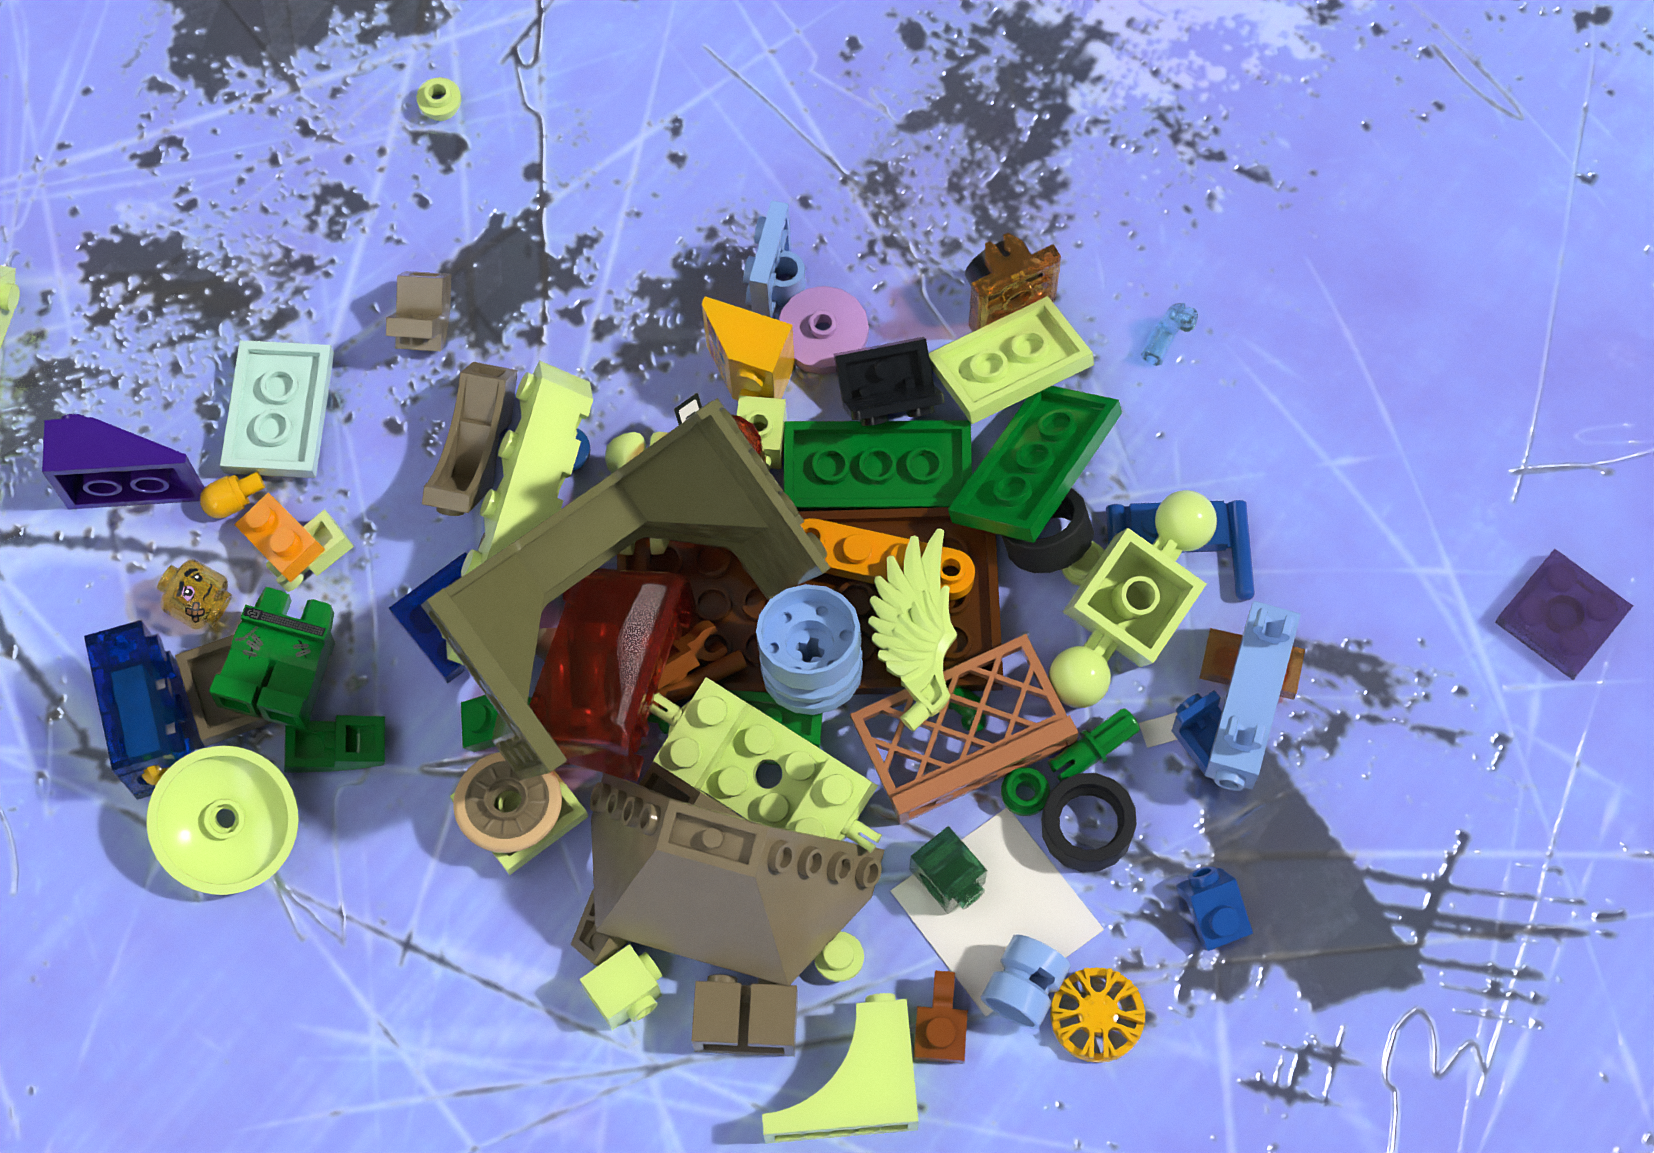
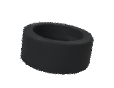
M1073 488L1070 489L1051 517L1071 520L1068 526L1056 535L1044 539H1036L1034 543L1001 535L1009 559L1018 568L1032 573H1052L1068 568L1080 560L1091 547L1094 531L1084 498Z
M1078 773L1062 780L1049 793L1041 818L1042 838L1050 854L1064 866L1080 872L1101 871L1115 865L1127 853L1137 826L1136 807L1128 791L1114 779L1098 773ZM1079 796H1095L1105 800L1112 806L1117 816L1118 828L1115 837L1106 846L1095 850H1085L1072 845L1064 837L1060 829V815L1063 807L1071 799Z

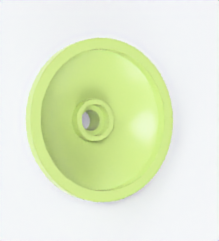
M212 746L184 756L162 775L152 792L146 822L151 848L157 860L168 874L193 890L208 894L226 895L252 889L262 884L278 871L294 846L298 832L299 814L296 797L289 781L270 760L254 751L241 747ZM221 809H229L234 813L235 822L232 826L223 827L218 823L217 814Z

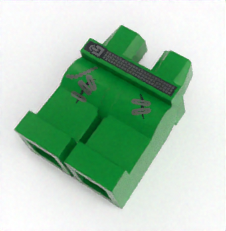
M265 587L255 607L245 604L241 615L242 621L235 631L227 659L220 675H215L209 693L217 707L259 718L260 714H262L267 721L306 731L325 675L329 656L332 655L336 644L331 634L334 611L329 603L311 599L307 600L301 619L286 616L292 602L290 595L281 590Z

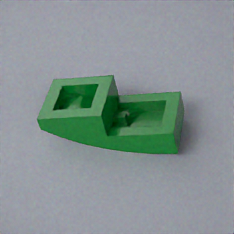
M336 715L335 721H309L306 731L285 725L284 773L355 770L382 766L385 763V716Z

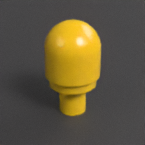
M258 472L240 480L235 474L230 477L227 475L208 484L202 490L200 505L208 516L216 519L226 518L243 510L244 506L250 504L248 496L266 487Z

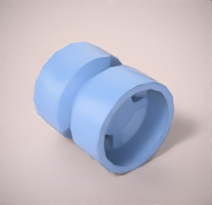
M1016 934L1013 935L1001 958L1004 970L993 973L981 995V1000L1002 1017L1023 1027L1035 1030L1039 1029L1052 1002L1048 994L1059 991L1071 968V964L1063 955L1050 946L1031 937Z

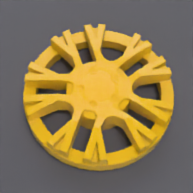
M1087 967L1076 971L1066 978L1059 991L1055 992L1050 1008V1021L1056 1039L1066 1051L1084 1061L1104 1063L1121 1058L1136 1045L1145 1024V1008L1138 988L1133 985L1130 979L1128 980L1120 972L1113 971L1111 968ZM1090 978H1105L1104 990L1101 992L1094 991L1091 987ZM1078 981L1088 994L1084 999L1073 986ZM1116 982L1123 988L1113 1000L1107 994ZM1064 994L1077 1001V1009L1067 1010L1059 1008ZM1130 996L1136 1010L1126 1012L1120 1010L1117 1005L1118 1002ZM1077 1016L1078 1023L1061 1028L1059 1021ZM1118 1017L1136 1022L1135 1029L1118 1024ZM1077 1030H1083L1089 1037L1083 1050L1069 1040ZM1112 1030L1119 1031L1128 1040L1116 1050L1108 1038V1033ZM1094 1036H1102L1103 1053H1094Z

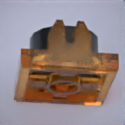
M1009 232L1004 234L1003 240L996 244H993L991 241L985 243V250L970 262L965 271V277L971 286L969 327L972 332L1047 296L1053 303L1055 302L1061 255L1054 244L1031 254L1025 242Z

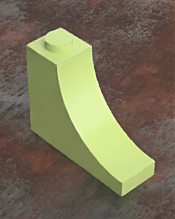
M878 993L865 997L866 1002L856 1003L855 1031L848 1053L840 1068L823 1088L803 1102L784 1110L762 1114L765 1144L918 1130V1110L907 999L896 1000L895 994Z

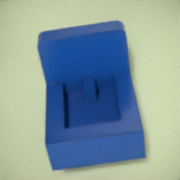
M1215 690L1203 698L1197 693L1182 702L1176 709L1178 715L1175 717L1171 730L1204 775L1222 713L1218 707L1221 697Z
M1208 866L1197 869L1188 875V880L1176 885L1179 895L1188 903L1201 946L1205 950L1210 951L1253 934L1237 881L1222 868Z

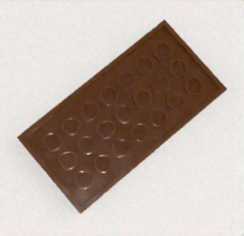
M949 507L799 512L803 519H820L910 539L911 536H917L920 542L925 543L929 542L937 529L944 530L943 547L957 549L967 554L974 564L975 577L973 587L967 595L957 600H949L950 621L955 629L957 638L945 654L943 671L1002 645L996 533L952 523L948 512ZM642 538L635 542L633 555L617 554V627L619 640L616 646V696L618 702L635 701L658 690L642 674L634 659L635 657L674 634L680 638L685 636L694 626L706 620L714 624L718 631L705 640L704 646H710L719 640L728 650L724 656L739 649L747 663V667L716 683L726 690L768 693L765 689L761 673L756 629L759 614L769 600L766 599L733 552L722 547L669 541L664 554L655 555L651 554L650 538ZM946 566L942 570L947 576H955L960 572L955 566ZM823 573L796 585L826 586L844 595L855 608L861 630L863 670L860 685L853 695L895 694L906 689L901 685V678L886 670V663L878 659V652L881 649L872 642V635L877 632L868 625L869 618L872 616L879 617L876 615L869 600L874 595L881 599L875 584ZM697 659L700 665L690 670L688 674L714 661ZM1001 661L997 674L1003 676V662ZM991 663L983 667L982 669L992 671L994 663ZM969 673L958 679L956 688L984 691L988 679ZM993 683L991 691L1003 690L1002 684ZM695 693L682 700H692Z

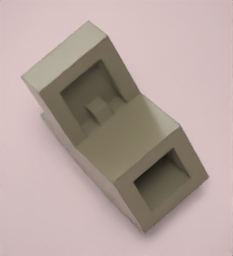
M405 271L397 275L396 312L386 317V336L396 337L395 349L442 351L446 342L450 317L451 274Z

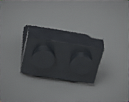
M925 337L833 354L843 409L852 420H860L862 426L885 423L889 421L888 414L906 411L907 417L928 415L935 412L934 405L944 403L943 393L933 382Z

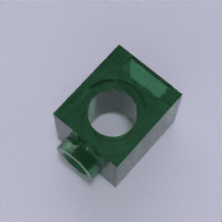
M949 826L910 856L909 870L947 914L958 905L963 910L967 909L985 892L982 886L986 883L987 869Z

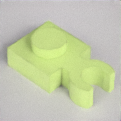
M325 509L303 526L325 551L290 583L269 560L266 563V567L278 577L276 581L287 592L294 590L301 584L308 570H311L318 576L354 547Z

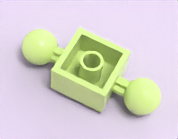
M1182 490L1167 496L1161 502L1156 512L1155 526L1159 536L1153 544H1150L1129 528L1117 533L1063 610L1064 614L1092 634L1084 646L1070 647L1059 653L1050 666L1048 677L1060 702L1073 708H1086L1098 703L1106 695L1110 686L1111 674L1107 662L1115 650L1139 667L1155 662L1207 585L1176 562L1182 551H1194L1203 547L1211 540L1217 526L1216 512L1212 503L1204 495L1195 491Z

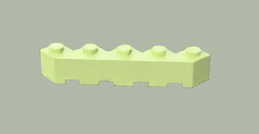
M540 360L533 374L526 372L516 393V398L520 402L522 418L515 432L511 430L506 432L498 451V456L502 458L504 477L497 490L490 489L482 502L480 516L484 518L485 537L478 551L471 549L462 566L461 576L466 575L561 510L564 500L558 498L559 490L565 478L572 474L581 441L575 439L577 428L581 420H585L589 416L593 403L589 381ZM446 641L447 659L464 665Z

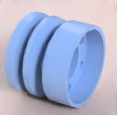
M809 584L787 588L769 600L759 614L756 629L761 673L766 691L777 704L794 713L811 715L833 711L850 700L860 685L863 670L860 623L856 610L844 595L826 586Z

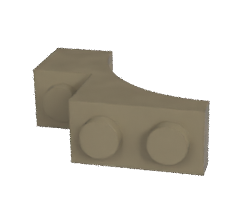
M472 362L460 372L457 398L449 433L439 462L432 476L424 485L423 505L436 507V511L444 515L461 516L464 513H469L487 492L493 488L499 434L512 422L518 370Z

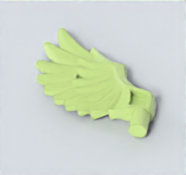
M937 529L930 538L922 558L919 539L917 536H911L904 558V574L895 557H887L888 582L880 575L874 579L881 599L874 595L869 600L876 615L879 617L872 616L868 622V625L877 632L872 635V642L881 649L878 652V659L886 663V670L901 678V685L906 688L916 702L900 717L902 722L913 732L929 717L939 713L950 699V693L943 676V660L949 647L957 638V634L949 615L950 587L943 586L940 589L941 554L944 530Z

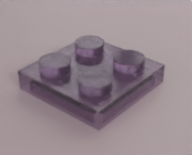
M1554 549L1501 612L1495 623L1574 681L1630 612L1633 605L1557 549Z

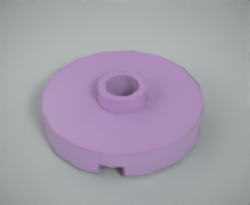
M828 286L807 288L791 297L781 310L779 317L780 321L793 325L795 366L805 372L821 375L836 373L833 354L866 348L869 336L866 311L854 296L842 289ZM828 323L831 327L822 331L818 330L816 325Z

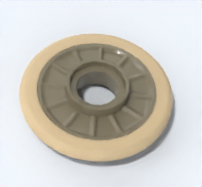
M497 752L478 760L463 774L454 794V815L463 834L475 845L493 852H517L537 844L552 830L561 811L562 794L560 784L553 771L520 780L502 754ZM514 791L522 798L520 805L514 811L501 812L494 807L496 797L502 792Z

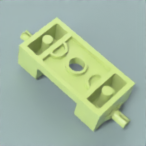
M706 677L692 700L682 708L663 697L660 693H657L652 700L668 710L667 712L655 704L649 703L647 711L652 712L671 725L668 738L653 761L691 786L701 789L747 820L842 841L847 837L868 850L869 853L875 849L876 845L863 838L860 834L866 835L877 843L880 841L882 834H878L857 820L877 789V784ZM776 761L782 769L781 781L775 787L765 789L758 784L756 771L763 762Z

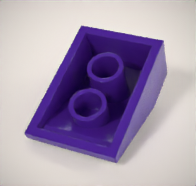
M67 414L60 419L44 420L42 473L68 510L200 501L201 492L205 487L186 454L93 417Z

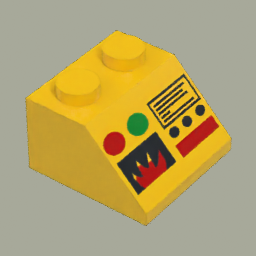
M705 296L701 305L706 345L732 399L738 401L739 395L782 399L795 368L793 325Z

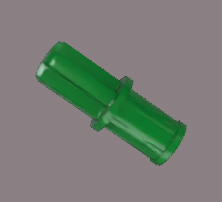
M1126 708L1118 710L1090 732L1086 730L1081 731V738L1054 758H1050L1047 761L1048 766L1054 773L1068 762L1072 763V766L1056 777L1061 782L1073 775L1085 772L1098 761L1104 764L1107 762L1106 756L1139 732L1140 727L1136 718Z

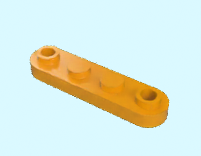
M814 518L804 519L805 522L800 524L806 534L808 532L813 533L825 547L827 557L824 559L830 566V569L825 572L826 574L875 584V577L880 575L888 582L887 557L889 556L895 557L904 574V558L910 539ZM919 541L922 558L928 543ZM942 546L940 589L943 586L950 587L949 600H957L967 595L972 589L975 567L971 558L964 552ZM946 566H955L960 572L955 576H947L942 570Z

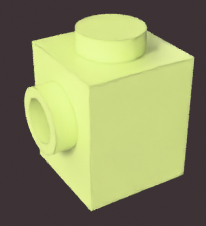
M739 395L736 417L739 429L753 449L761 456L768 470L770 468L781 469L784 450V424L787 421L786 399Z
M629 944L580 978V982L588 997L613 1031L630 1018L633 1022L641 1020L657 1007L658 1004L655 1000L661 997L662 994L656 981L663 976L647 952L638 956Z

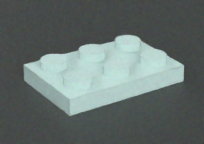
M240 340L220 462L223 473L250 475L258 472L263 476L316 478L334 357L331 345Z

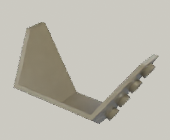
M607 772L603 773L601 782L595 785L591 794L590 809L593 811L591 816L596 932L785 986L792 984L826 945L835 938L872 898L875 885L881 876V862L885 850L877 847L869 853L868 850L857 843L764 825L669 798Z

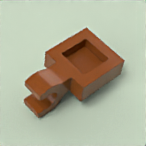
M706 620L694 626L685 636L680 638L674 634L634 659L642 674L659 690L664 686L674 685L682 681L690 670L700 665L697 659L716 661L722 658L728 650L719 640L710 646H704L705 640L718 631L714 624Z
M935 970L932 1007L917 1006L914 1060L960 1064L965 1062L968 1010L953 1009L955 972Z

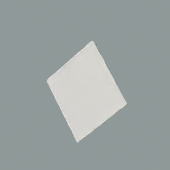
M1007 808L890 890L951 972H955V977L985 1017L992 1013L993 1010L985 1005L981 1000V995L993 973L1004 970L1001 958L1013 935L1020 934L1036 939L1067 958L1104 930L1023 825Z

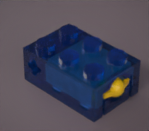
M138 620L84 635L111 768L137 800L151 796L162 775L175 762L195 751L191 739H184L181 723L187 722L188 717L181 695H175L171 680L178 678L174 657L170 650L165 651L160 635L158 633L152 635L144 622Z

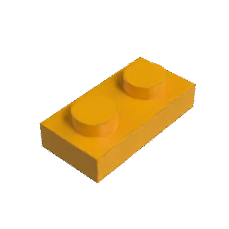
M269 492L234 524L290 583L325 551Z

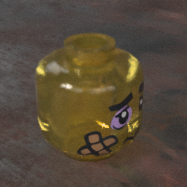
M195 559L187 560L179 568L170 565L157 585V590L163 592L160 601L161 609L169 616L195 630L201 629L207 624L212 627L215 626L226 611L233 595L227 592L229 583L225 576Z

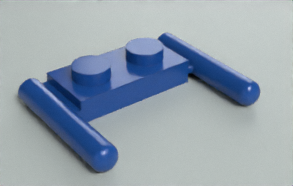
M1224 500L1210 501L1217 516L1215 533L1211 540L1203 547L1185 552L1226 551V548H1231L1236 597L1242 601L1250 600L1254 597L1255 590L1247 503L1243 500H1234L1229 503H1224ZM1161 502L1130 503L1129 506L1121 504L1108 505L1106 507L1108 545L1117 533L1126 528L1131 529L1147 542L1153 544L1159 536L1155 526V516Z

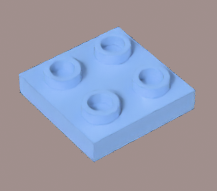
M771 200L767 216H759L754 243L759 244L756 257L748 256L743 283L748 284L745 304L752 306V312L773 318L776 305L785 306L791 297L806 289L805 265L802 259L797 254L791 252L789 204ZM782 274L794 276L788 281L776 279V277Z

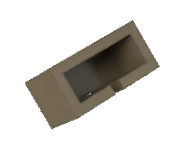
M723 974L710 975L707 981H695L691 1040L694 1052L795 1057L798 1010L797 985L785 986L758 978V984L751 983V986L738 983L737 977Z

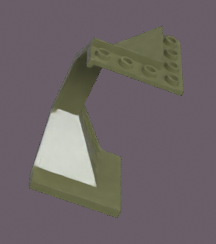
M717 398L696 411L675 429L531 531L448 587L434 594L421 606L497 710L498 715L492 742L520 780L551 773L567 761L564 754L527 704L542 611L548 603L635 541L642 538H655L726 548L737 556L767 600L787 588H792L825 573L830 569V566L824 559L827 557V552L821 541L811 532L806 534L800 525L805 521L797 511L794 503L784 493L761 456L753 449L732 415Z

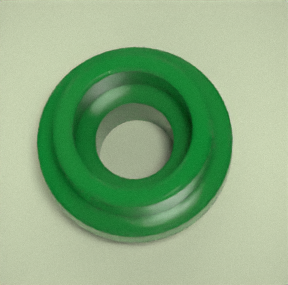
M1028 767L1011 771L1006 775L1001 785L1003 804L1009 811L1019 816H1032L1042 811L1050 793L1049 783L1045 776L1039 771ZM1026 786L1032 789L1034 796L1029 800H1022L1017 796L1016 790Z

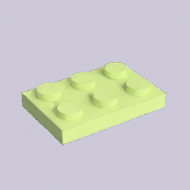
M1048 296L929 353L932 371L971 424L1094 365L1093 352Z

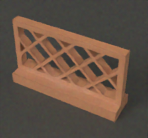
M1027 634L943 671L945 683H950L948 688L950 699L940 711L936 723L925 720L919 726L933 731L924 755L898 746L905 727L900 717L914 703V699L906 689L850 714V718L890 799L892 809L900 825L1003 778L1015 769L1029 766L1068 748L1077 741L1078 731L1070 715L1067 716ZM1020 650L1029 665L1024 683L997 674L1002 659ZM991 663H994L992 671L982 669L983 667ZM970 673L988 679L980 703L953 694L959 678ZM1033 675L1040 688L1030 685ZM994 682L1021 691L1013 714L986 706ZM1026 693L1045 699L1054 716L1038 723L1018 717ZM950 702L977 711L968 735L942 726ZM906 703L903 712L893 709ZM983 713L1009 722L1004 739L990 743L974 737ZM880 714L900 720L891 744L873 738L865 721ZM1015 725L1025 728L1015 734H1012ZM938 734L965 742L960 759L947 764L930 758ZM971 745L982 748L968 755ZM877 748L888 751L885 762H883ZM894 754L920 762L921 765L915 780L896 788L888 772ZM927 765L937 768L936 770L924 775Z

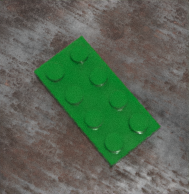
M1050 386L1028 397L948 508L952 523L1034 543L1121 416L1122 410L1119 400L1056 386Z
M969 420L887 421L870 426H862L860 421H785L784 493L792 500L798 512L950 507L972 476L971 422Z

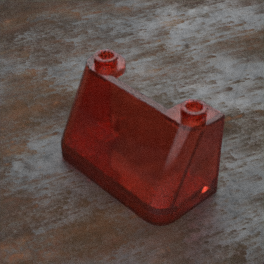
M597 568L563 593V602H566L529 707L566 757L567 761L565 763L637 782L644 757L635 754V752L637 753L640 748L642 737H647L649 731L647 718L674 640H680L682 634L681 626L689 628L696 604L688 576L665 571Z

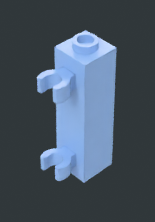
M1253 600L1205 776L1215 779L1214 782L1220 787L1240 791L1243 788L1252 790L1263 761L1301 613Z

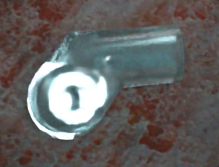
M1185 303L1171 305L1153 329L1141 353L1142 358L1151 365H1162L1179 329L1190 332L1195 328L1198 320L1197 310L1192 307H1186Z

